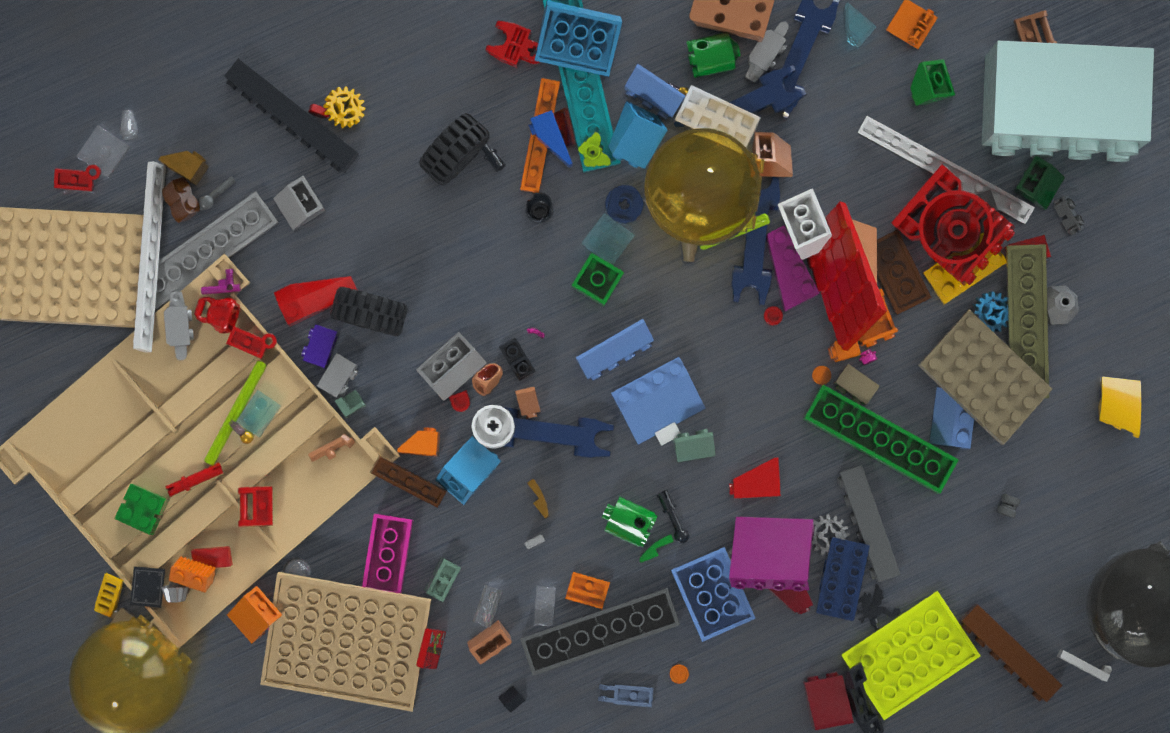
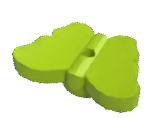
M597 132L578 148L580 154L585 158L584 165L586 167L611 165L610 158L602 152L603 150L600 147L601 137Z

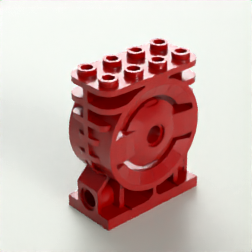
M943 164L891 222L895 228L911 241L920 240L926 253L963 286L966 284L971 285L977 278L975 274L980 269L983 271L990 263L988 259L992 255L996 256L1003 248L1001 246L1005 240L1009 241L1015 235V226L976 194L963 191L962 181ZM939 187L945 191L929 202L932 196L939 190ZM969 201H972V203L967 207L966 210L953 209L948 211L941 217L937 225V236L939 241L931 249L930 246L936 240L934 235V228L936 221L938 220L940 215L946 210L953 207H965V205ZM923 207H925L921 214L920 221L918 224L912 218H914L919 213V211ZM987 213L988 217L983 222L984 235L980 245L971 253L959 256L954 255L951 260L947 259L952 252H966L977 244L981 235L979 221ZM962 226L964 228L963 233L955 235V227Z

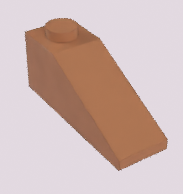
M535 387L515 391L522 417L526 416V419L538 417L537 413L541 411Z

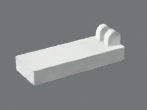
M1060 649L1057 657L1102 681L1107 682L1110 677L1112 668L1108 665H1103L1100 670Z

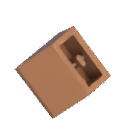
M755 132L752 147L754 176L792 177L791 146L775 133Z

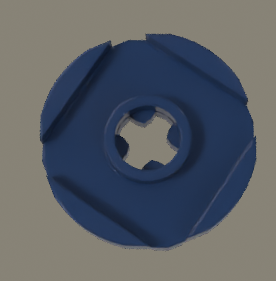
M621 185L608 193L605 208L612 220L617 223L628 224L634 222L641 215L644 203L641 194L636 188L629 185ZM624 199L630 204L625 210L621 209L622 206L619 205V202H623Z

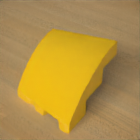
M1102 377L1100 382L1101 399L1098 405L1099 421L1110 424L1119 430L1123 428L1133 433L1134 437L1139 438L1141 427L1140 381Z

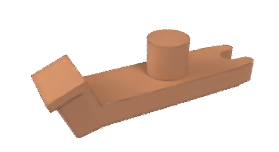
M343 434L340 438L311 452L308 456L311 462L325 455L331 460L336 457L335 450L344 445L351 448L355 441L353 438Z

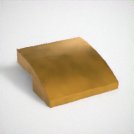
M532 479L527 484L539 498L533 504L546 519L549 517L545 497L538 484Z

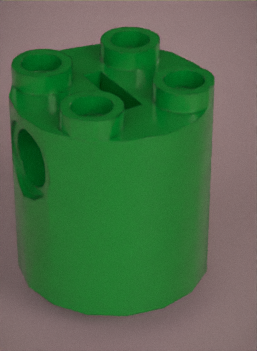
M728 32L686 41L688 52H691V54H688L689 63L694 65L692 67L694 79L736 69L735 61L740 57L738 42L734 41Z
M619 497L615 507L607 504L602 518L608 520L605 532L638 547H644L650 534L647 530L652 529L658 517L655 515V512L622 497ZM634 524H640L642 528H637Z

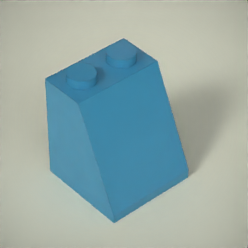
M626 101L608 147L614 158L618 160L624 159L635 168L639 166L645 169L668 130L658 115Z
M472 436L442 468L435 481L465 505L497 468L501 460H499L494 452L489 451Z

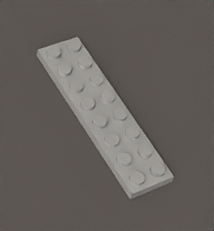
M257 192L251 194L159 260L155 311L170 301L171 292L183 290L224 253L228 258H231L279 223Z

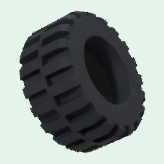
M462 114L444 129L420 158V167L436 183L446 185L482 150L490 138L489 131L471 114Z
M339 287L336 290L330 316L334 320L398 337L402 333L408 308L406 304L355 289Z

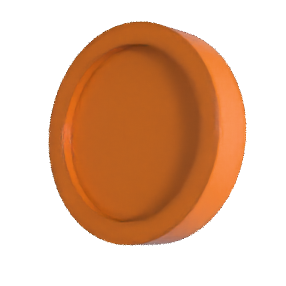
M826 366L816 367L812 372L813 381L819 385L827 384L831 379L830 369Z
M681 664L674 665L670 670L671 680L677 684L687 681L689 677L688 669Z

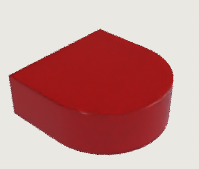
M317 104L310 105L308 113L319 118L329 117V115H325V112L328 110L327 108Z
M467 390L449 397L453 409L458 412H464L470 407V398Z

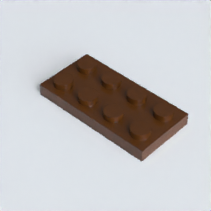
M898 229L877 239V277L896 315L931 299L932 297Z

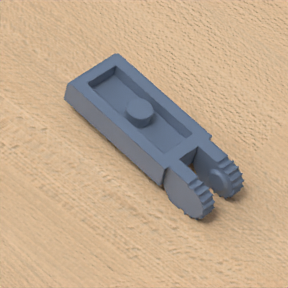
M599 684V689L614 690V698L599 696L598 701L612 702L618 705L652 707V687Z

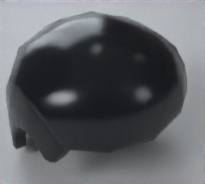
M534 193L533 197L527 200L526 214L533 222L544 223L553 216L554 204L547 194Z

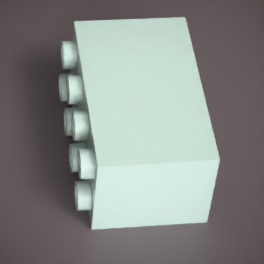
M997 41L985 56L982 146H992V155L1013 156L1015 155V150L1030 148L1031 157L1036 155L1040 158L1053 157V152L1068 150V158L1074 160H1088L1092 158V154L1107 152V161H1130V156L1138 155L1139 149L1151 141L1154 48Z

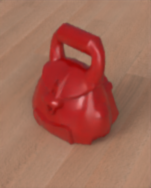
M202 297L198 300L194 315L197 320L210 324L214 327L215 331L221 334L231 333L239 316L240 304H237L233 298L228 297L219 300L212 297ZM208 301L210 306L207 311V317H201L205 303Z

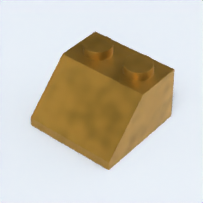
M188 151L160 156L158 159L166 167L196 186L209 168L205 163L206 159L195 151L192 154Z

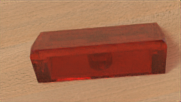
M565 107L555 112L554 117L566 148L569 149L574 148L576 142L568 108Z

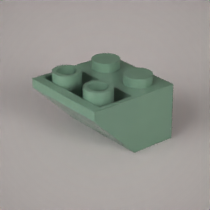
M708 429L696 431V435L689 436L688 432L677 434V438L673 439L677 463L716 456L713 432L708 433Z

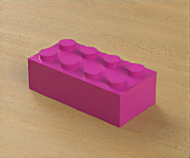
M374 514L362 587L402 594L414 520Z

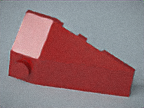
M348 276L290 284L274 292V295L287 324L292 327L331 308L336 290L339 287L355 290L357 288L352 277Z

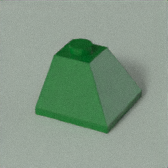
M944 59L919 63L910 87L916 106L930 104L955 96Z

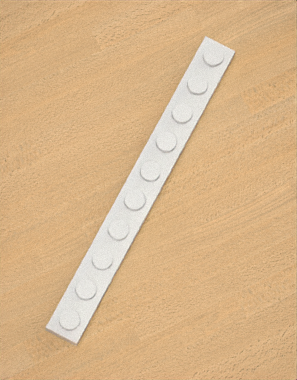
M866 116L857 132L932 174L943 164L962 181L963 191L979 194L991 189L997 209L1023 224H1026L1035 208L869 116Z
M154 161L148 162L133 339V349L145 353L152 352L164 199L162 189L165 186L166 166Z

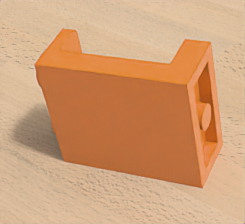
M882 288L879 291L887 312L859 339L860 345H866L867 348L878 344L877 340L884 338L887 341L894 338L895 333L898 332V328L895 327L884 300Z
M256 586L243 596L227 616L253 644L265 634V631L282 614Z

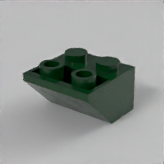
M1035 155L1013 192L1040 208L1047 210L1065 177L1052 164Z

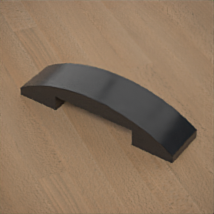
M858 662L846 672L845 687L851 711L864 733H883L884 728L880 716L872 712L863 685L867 678L862 663Z

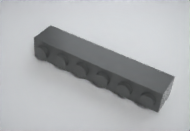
M862 465L838 473V485L840 489H844L846 494L843 496L844 502L847 507L850 506L852 511L849 514L852 524H856L858 532H856L859 543L863 542V544L870 546L867 561L871 565L869 573L872 580L876 579V582H882L901 575Z

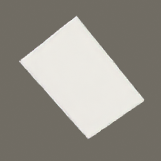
M675 422L655 432L661 446L677 438V434H681Z

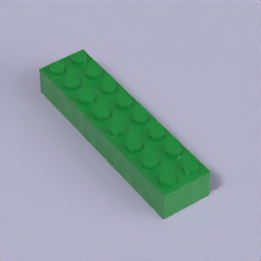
M821 385L803 417L804 421L936 494L942 492L959 459L825 385Z

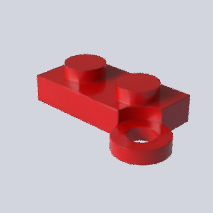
M94 164L89 165L85 171L56 168L54 188L93 191L94 180L100 177L101 169ZM91 169L96 170L95 176L90 174Z
M233 326L226 344L262 359L266 349H272L276 346L277 338L270 333L265 334L261 338ZM272 338V344L267 345L266 339Z

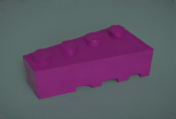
M785 226L768 233L766 241L783 312L785 313L818 296L820 293L803 260L797 253Z

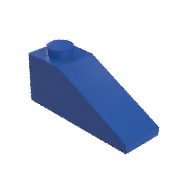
M552 110L530 118L531 124L528 126L531 134H536L537 139L566 166L572 167L573 163Z

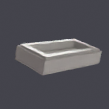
M540 534L524 544L528 550L545 542V539Z

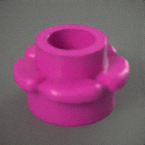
M871 349L864 351L860 354L861 358L859 361H862L863 365L872 363L877 360L876 351L872 352Z

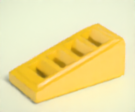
M108 573L104 575L94 611L108 617L112 616L118 608L124 580Z

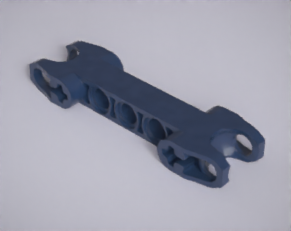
M813 0L801 1L794 20L802 24L782 67L783 69L793 65L796 69L794 74L785 79L784 88L787 92L792 93L804 89V87L796 84L819 31L829 34L836 18L840 0H833L832 4L826 9L816 7ZM796 102L792 107L784 110L782 116L783 119L787 120L788 116L796 107L798 102Z
M792 65L763 75L759 78L762 87L729 103L752 114L772 106L775 113H779L792 107L796 102L805 97L807 93L804 89L792 93L785 90V79L796 72L795 67ZM678 121L674 122L677 129L686 126ZM696 130L695 139L684 147L687 152L709 147L719 141Z
M747 170L746 179L741 190L740 207L749 208L748 220L762 214L768 215L769 210L778 211L780 201L779 177H772L771 184L767 189H759L753 183V171ZM767 225L746 233L743 266H733L731 284L733 302L735 303L739 302L742 289L753 287L758 291L759 305H765L772 276V269H763Z
M503 407L509 411L515 425L514 435L504 447L514 448L516 438L574 446L573 456L586 458L610 457L611 451L598 448L595 445L594 438L600 431H614V425L578 417L577 426L518 419L519 409Z

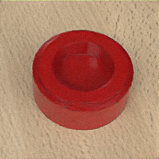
M771 306L764 312V320L768 325H778L783 319V312L779 307Z

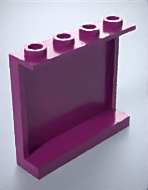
M736 517L729 574L731 587L737 589L755 588L757 590L774 589L777 591L784 589L794 591L809 590L808 579L812 536H814L815 531L813 519Z

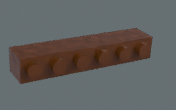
M974 604L959 620L962 623L961 627L968 634H974L977 637L975 641L982 648L986 646L990 650L989 655L996 661L1000 659L1005 664L1003 668L1011 675L1014 673L1018 677L1017 681L1024 688L1028 686L1033 691L1031 695L1039 702L1041 700L1048 702L1063 686L978 604Z

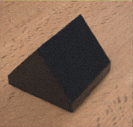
M514 686L499 697L501 703L510 713L525 701Z

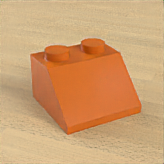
M423 427V431L416 432L398 448L397 452L400 454L438 457L440 433L436 432L435 428Z

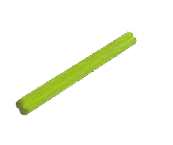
M257 361L204 459L209 465L215 464L267 366L265 363Z

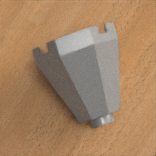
M1066 285L1048 287V323L1050 325L1068 324L1079 312L1078 296Z

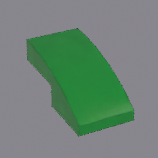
M670 534L651 545L639 558L640 563L659 556L656 548L674 542L672 535Z

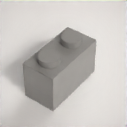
M336 353L317 386L339 399L340 396L343 397L349 388L346 385L350 379L354 380L358 374V366Z

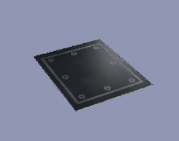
M134 567L130 605L161 608L163 596L161 587L164 586L165 569Z

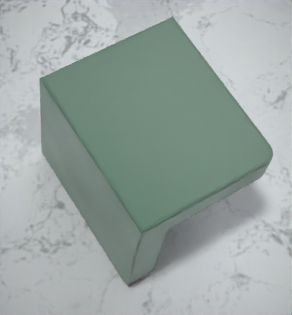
M356 390L335 401L346 418L366 406Z

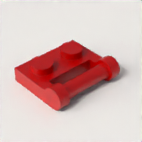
M273 487L238 488V494L240 495V520L238 521V527L273 526ZM248 494H253V520H248Z

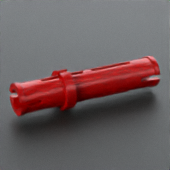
M218 462L188 477L183 476L181 480L165 487L168 490L169 496L172 497L182 491H189L191 487L220 474H224V471Z

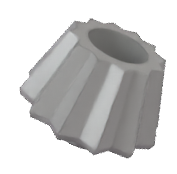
M169 582V585L163 586L161 589L166 602L177 603L186 600L189 587Z

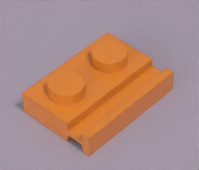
M573 572L565 599L603 609L610 582Z

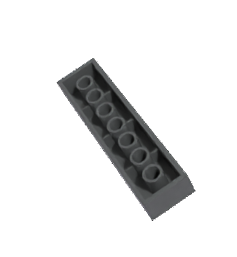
M668 588L533 633L520 638L532 675L534 676L679 626L680 623Z

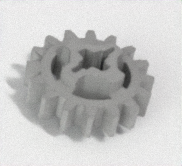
M829 514L826 515V519L819 516V522L813 520L815 531L814 536H812V545L815 544L814 551L821 550L820 555H823L825 552L828 555L831 538L828 541V538L824 537L827 530L833 533L834 538L846 540L845 537L850 536L849 533H845L848 526H842L844 520L842 519L838 522L836 515L832 519H830ZM824 523V529L821 532H816L818 527ZM832 523H834L835 525H837V526L839 527V529H840L841 532H837V531L833 528V524H832ZM817 539H821L825 543V548L818 543Z

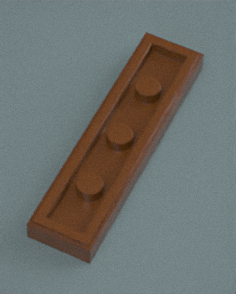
M380 455L370 471L371 474L437 508L447 492L438 485Z

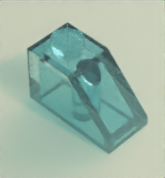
M847 2L843 8L845 36L848 37L847 41L851 45H857L860 48L873 33L876 26Z

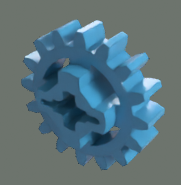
M995 292L982 293V298H975L978 303L972 304L975 308V311L972 312L994 333L995 331L1001 332V327H1007L1005 323L1008 321V306L1005 303L1007 297H1001V293Z

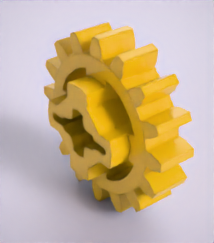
M346 86L342 90L340 87H337L335 91L332 90L325 98L326 103L323 107L328 108L325 115H330L329 121H335L334 126L340 123L341 128H345L346 125L351 128L354 124L357 125L364 117L362 112L365 111V107L361 106L364 100L358 99L360 94L355 95V89L348 91Z

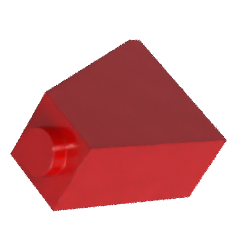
M773 458L732 479V483H729V494L733 495V499L781 496L779 458Z

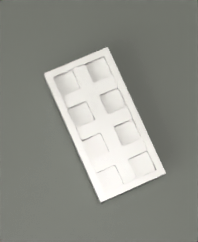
M692 85L675 118L676 121L744 153L761 119L757 115Z

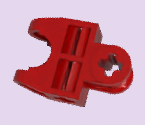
M496 22L495 27L503 31L507 39L504 44L499 46L487 45L485 48L487 53L515 68H518L521 60L530 64L540 63L535 61L536 54L533 57L530 52L537 50L538 45L537 42L529 40L532 35L530 29L515 23Z

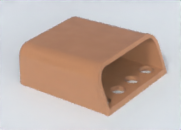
M694 0L689 17L698 27L723 33L728 32L731 35L762 42L774 0Z

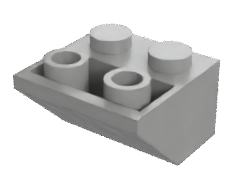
M304 176L287 185L273 198L293 231L326 211Z

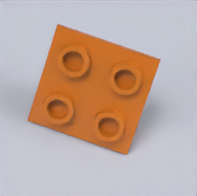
M904 0L886 31L914 48L919 49L938 17L933 15L934 12L927 9L926 11L910 0Z

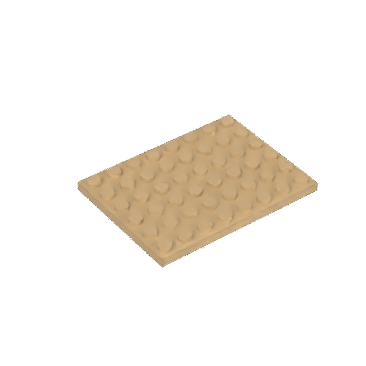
M0 207V320L135 328L144 215Z
M278 572L273 605L282 616L268 630L260 685L413 712L420 667H417L416 663L424 632L427 628L432 599Z

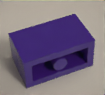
M316 324L314 328L311 327L308 334L309 344L304 346L301 355L304 357L303 361L327 369L339 333Z

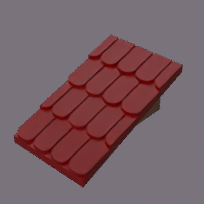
M840 201L825 218L832 237L829 238L819 253L808 257L807 262L809 268L813 271L817 289L821 292L829 322H832L837 343L841 346L842 350L848 351L887 312V309L877 286V228L853 220L846 203Z

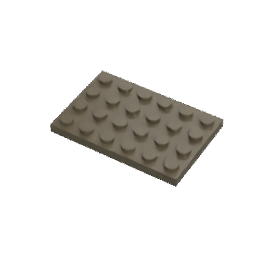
M970 309L963 314L918 365L1001 445H1004L1052 390L1037 373Z

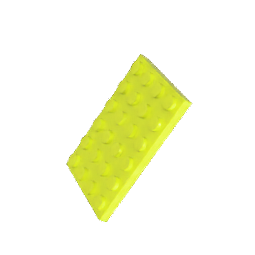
M936 591L842 653L841 656L850 669L858 662L862 663L867 678L863 683L866 694L883 720H885L979 658L980 654L939 592Z

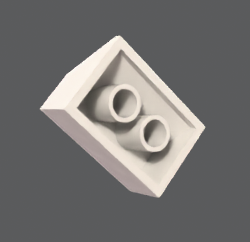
M813 188L778 204L800 258L804 260L819 253L829 238L832 237V233Z

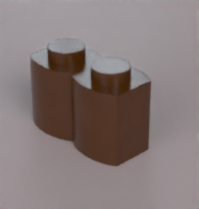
M184 177L172 180L162 189L163 197L170 206L173 218L178 223L190 220L200 211L199 203L195 196L192 195L190 184Z

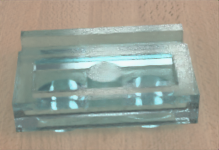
M257 390L236 422L260 438L281 408V405Z

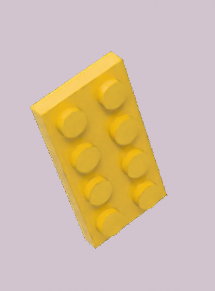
M984 233L980 235V239L973 248L966 252H953L947 259L951 260L954 255H966L974 251L980 245ZM1001 251L996 256L992 255L988 259L990 262L983 271L980 269L975 274L977 278L971 285L966 284L965 286L938 263L922 274L944 305L1007 262Z

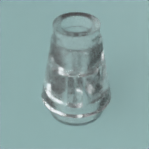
M122 111L120 135H122L124 140L136 139L139 130L133 111Z

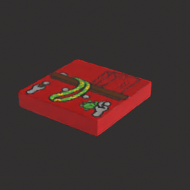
M425 629L416 663L417 667L437 669L446 631Z

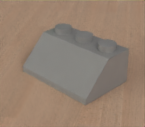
M458 332L416 370L440 398L445 401L487 362Z

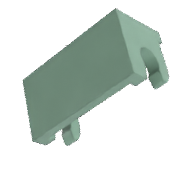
M441 557L424 592L443 602L461 567Z

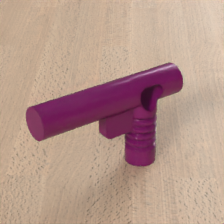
M233 269L225 270L226 279L218 280L219 286L201 287V294L240 292V284H234ZM230 284L233 287L232 290H228Z

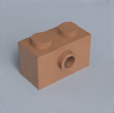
M498 620L467 643L469 651L481 665L510 645L512 640L508 631Z

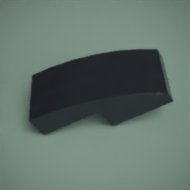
M515 337L499 346L519 381L536 372Z

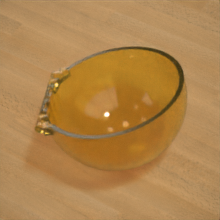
M698 128L679 133L666 141L658 149L648 166L644 188L650 214L658 226L668 235L692 245L706 246L719 244L735 237L740 232H747V229H755V213L760 203L762 177L760 173H763L765 159L758 158V154L750 153L739 140L719 130Z
M141 614L137 619L133 616L129 621L111 623L96 630L82 643L71 663L69 690L73 704L82 719L101 733H153L173 718L185 698L187 673L190 671L191 667L189 665L193 661L183 652L178 655L177 652L180 649L169 639L166 640L165 636L154 626L151 629L147 628L151 623Z

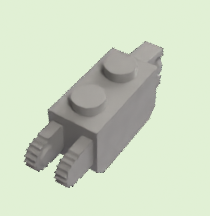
M785 21L780 22L774 31L771 29L766 30L762 42H757L748 58L750 67L745 78L755 84L767 71L771 72L777 63L774 61L777 55L782 56L787 48L784 45L787 39L784 37L789 29V25Z
M171 292L169 307L164 311L166 343L170 346H175V356L177 360L182 361L187 357V345H190V340H194L193 329H189L188 322L192 321V312L187 310L182 292Z

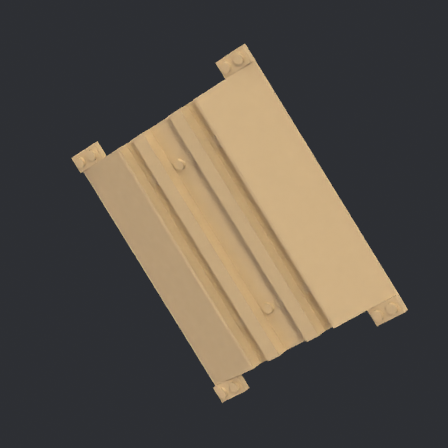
M225 253L180 291L183 294L187 310L192 312V321L188 322L189 329H193L194 340H190V345H187L186 359L182 361L177 360L175 346H170L166 343L164 311L169 307V301L155 313L152 352L145 353L133 349L134 332L131 333L0 446V468L14 485H17L31 473L115 573L124 580L123 582L130 590L132 589L134 567L165 569L164 586L171 582L169 581L171 566L180 556L192 560V549L230 546L233 565L231 567L216 568L213 584L205 593L189 588L186 600L183 602H166L163 594L161 608L144 606L154 619L141 629L140 632L153 635L162 648L158 653L164 660H167L190 638L377 476L371 474L370 471L379 455L393 463L400 457L398 452L376 427L360 439L278 343L274 348L266 349L263 358L260 359L226 344L230 333L221 334L215 331L214 327L210 324L196 319L194 312L200 298L212 297L217 300L226 297L233 298L237 304H240V312L235 327L261 338L268 334L257 318L236 296L240 292L201 294V287L219 286L218 280L226 279V269H233L234 284H240L241 291L250 284ZM231 284L229 285L228 290L233 289ZM208 301L205 303L201 317H207V311L210 306ZM267 338L266 344H272V338ZM261 361L267 366L215 462V464L218 462L221 464L224 474L191 487L189 491L185 490L170 497L165 487L166 485L181 480L183 476L188 477L212 466L204 461L207 453L256 362ZM245 430L252 432L254 435L253 441L249 444L243 443L240 439L241 433ZM343 434L354 439L355 443L351 448L344 445L335 450L336 457L331 460L325 455L311 462L308 456L311 452L340 438ZM130 483L139 485L169 499L163 515L155 514L154 516L161 519L154 535H148L114 519L121 503H126V500L123 498ZM272 486L273 526L238 527V521L240 520V495L238 494V488ZM248 494V520H253V494Z

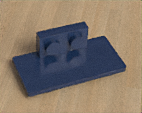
M834 537L831 538L818 590L820 595L816 613L854 621L869 545Z

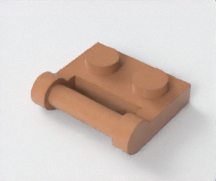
M1046 10L1013 21L1020 42L1042 43L1035 20H1039L1047 43H1057V41H1054L1047 20L1048 14Z

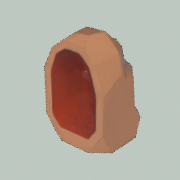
M491 363L476 372L472 378V384L477 393L482 396L491 393L503 375L501 366Z

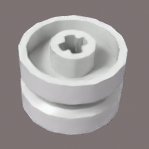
M484 406L477 411L473 418V435L486 448H501L509 443L514 435L515 425L513 417L502 406ZM491 424H496V425H497V428H495V429H496L495 431H492V430H491V428H490V425H491Z

